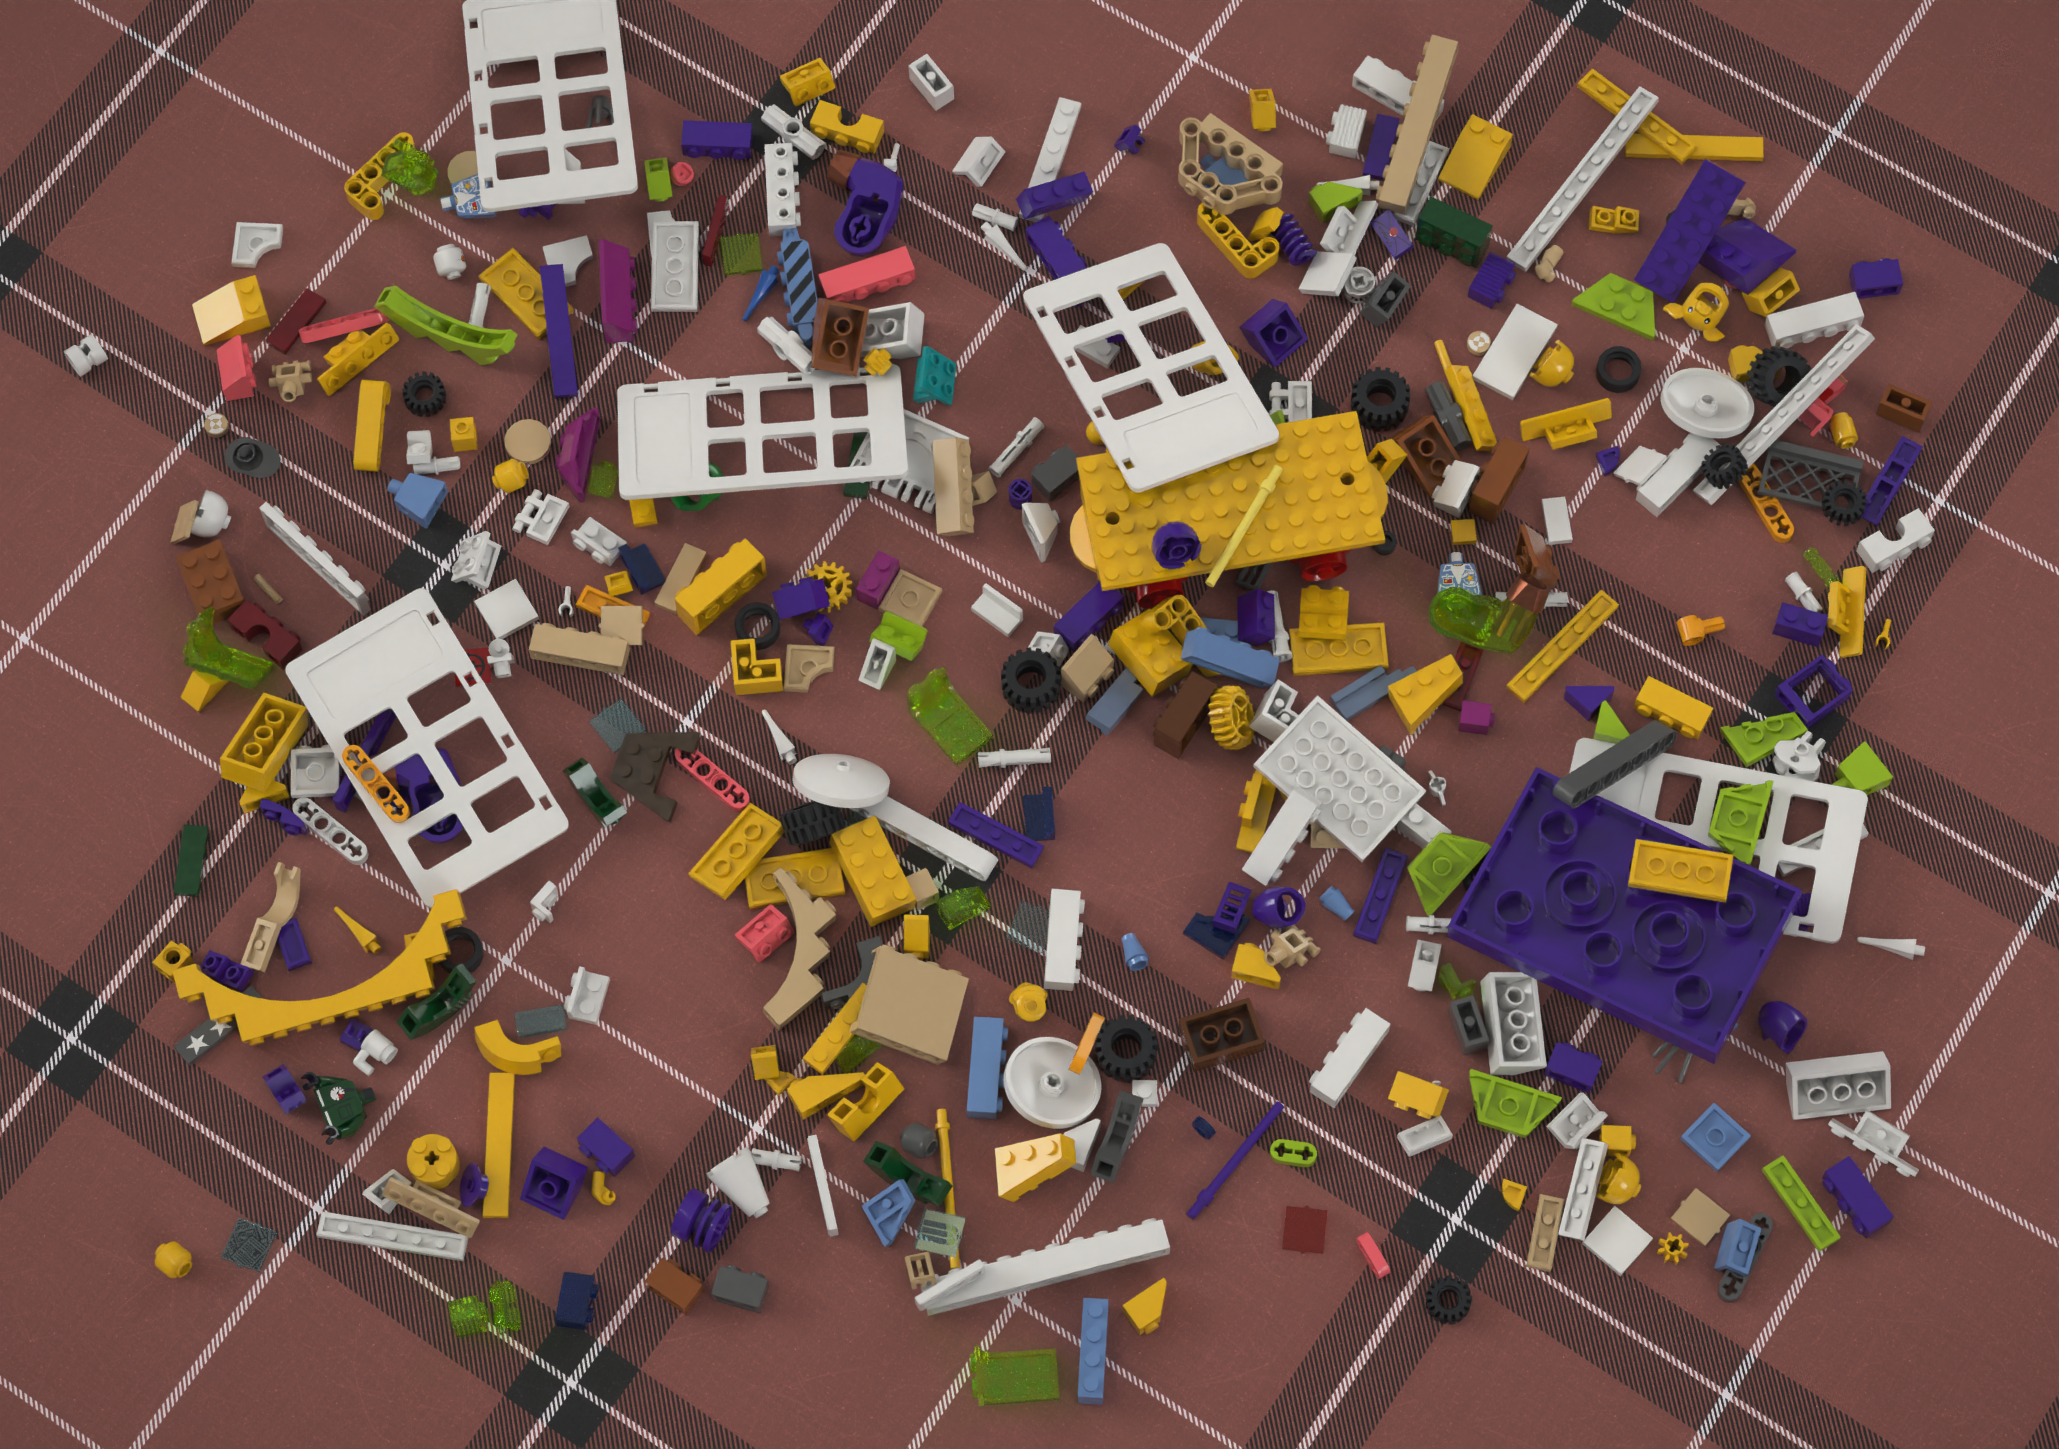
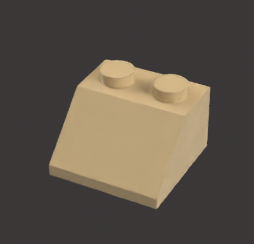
M1090 634L1061 668V686L1083 703L1088 697H1094L1099 690V684L1103 680L1107 681L1114 672V659L1094 635Z

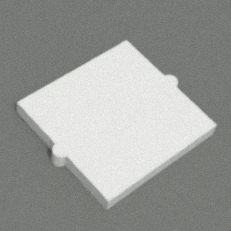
M1639 446L1613 474L1618 478L1624 479L1626 483L1631 482L1642 486L1668 458L1666 455L1656 452L1655 449L1650 450Z

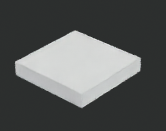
M1317 251L1299 287L1302 294L1339 296L1357 258L1354 254Z
M516 579L474 601L496 639H504L539 620L538 614Z
M1614 1206L1582 1244L1621 1276L1651 1243L1653 1237Z

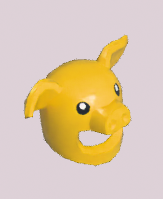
M1700 283L1690 293L1682 306L1676 303H1669L1663 307V310L1675 319L1683 318L1691 328L1702 331L1707 341L1717 342L1725 337L1716 328V325L1727 311L1729 300L1725 291L1716 284ZM1709 292L1716 296L1720 301L1719 305L1707 300L1702 293Z

